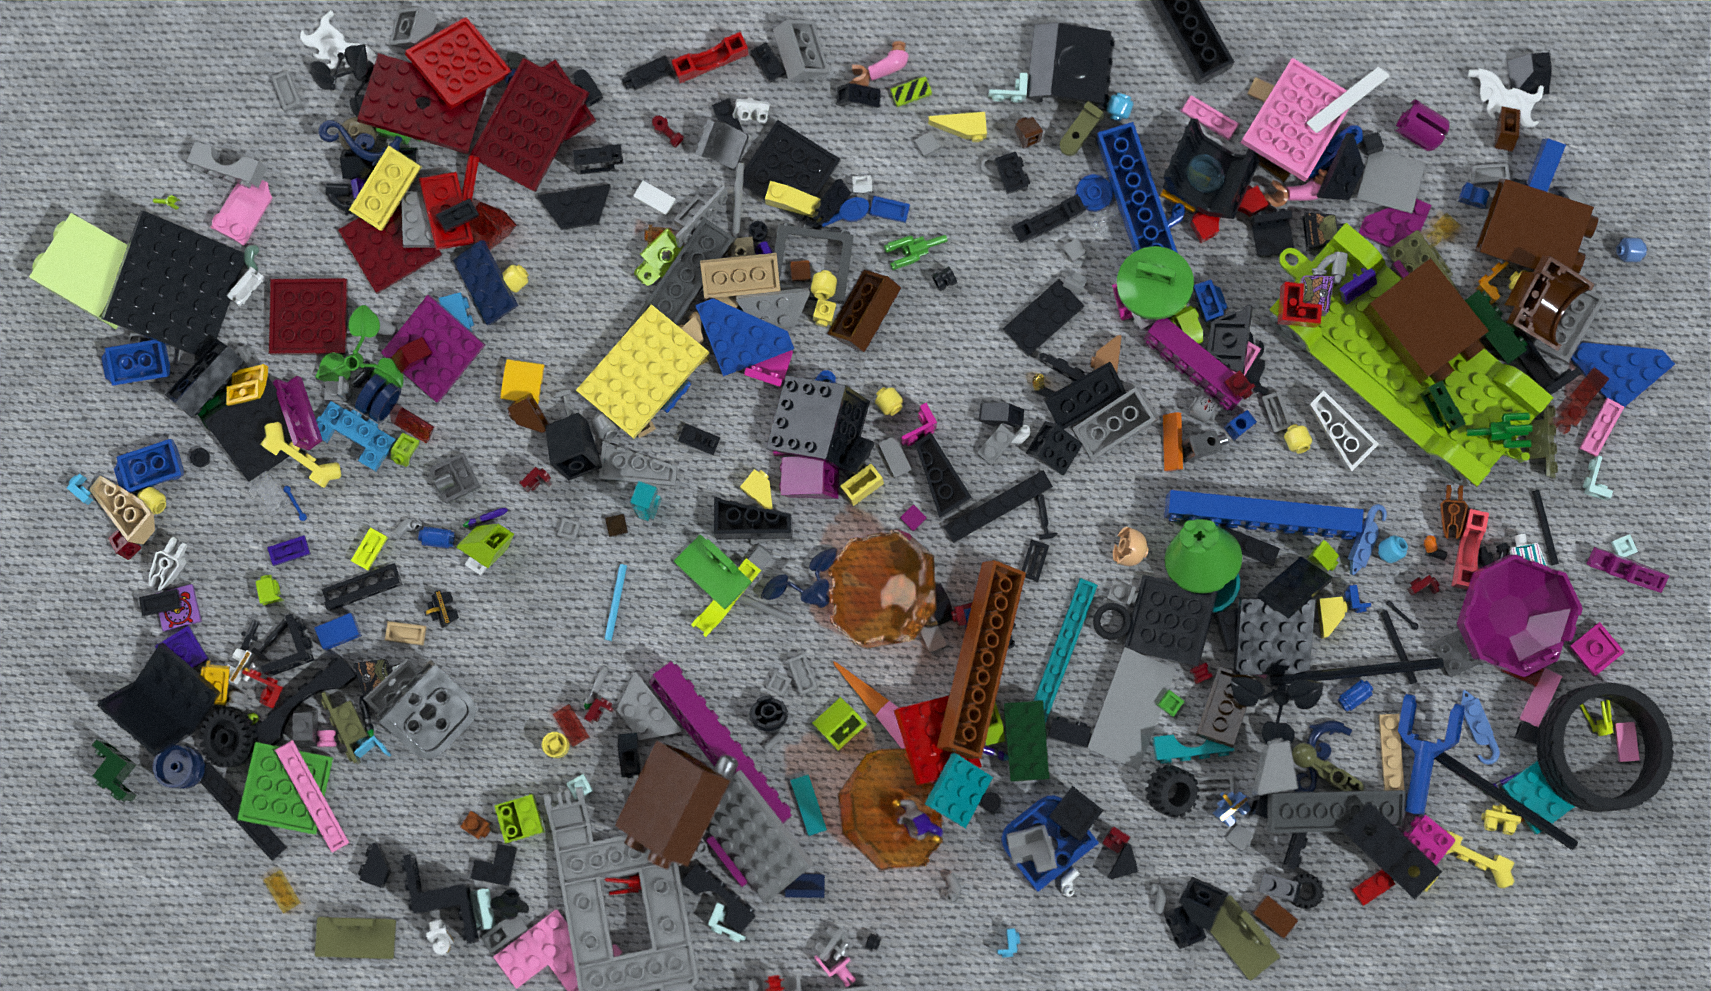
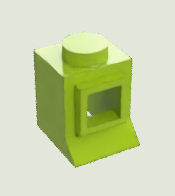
M272 575L261 576V580L255 581L260 604L268 605L285 601L278 596L281 594L279 583L272 578Z

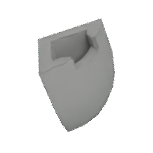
M1563 188L1558 190L1561 197L1589 205L1584 196L1575 189Z

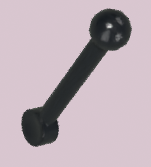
M339 52L337 55L338 62L334 75L338 74L341 62L345 59L343 52ZM332 79V87L330 88V90H335L336 79Z
M1388 600L1386 602L1390 608L1411 625L1413 630L1418 629L1419 625L1415 622L1413 623L1391 601Z

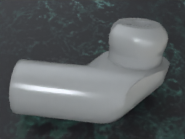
M1152 884L1150 893L1156 895L1154 912L1162 914L1166 903L1164 888L1160 884Z

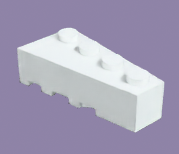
M1324 390L1308 405L1349 472H1352L1379 445Z

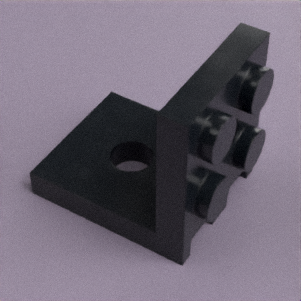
M293 613L286 615L285 618L298 653L260 666L265 675L272 677L315 661L311 648H313L312 640L306 636L304 631L307 630L304 619Z

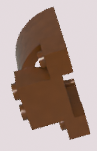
M1542 256L1534 272L1522 271L1509 295L1505 306L1513 311L1506 323L1520 332L1531 335L1550 348L1559 351L1562 345L1556 340V329L1561 316L1576 297L1586 291H1591L1594 283L1551 256Z

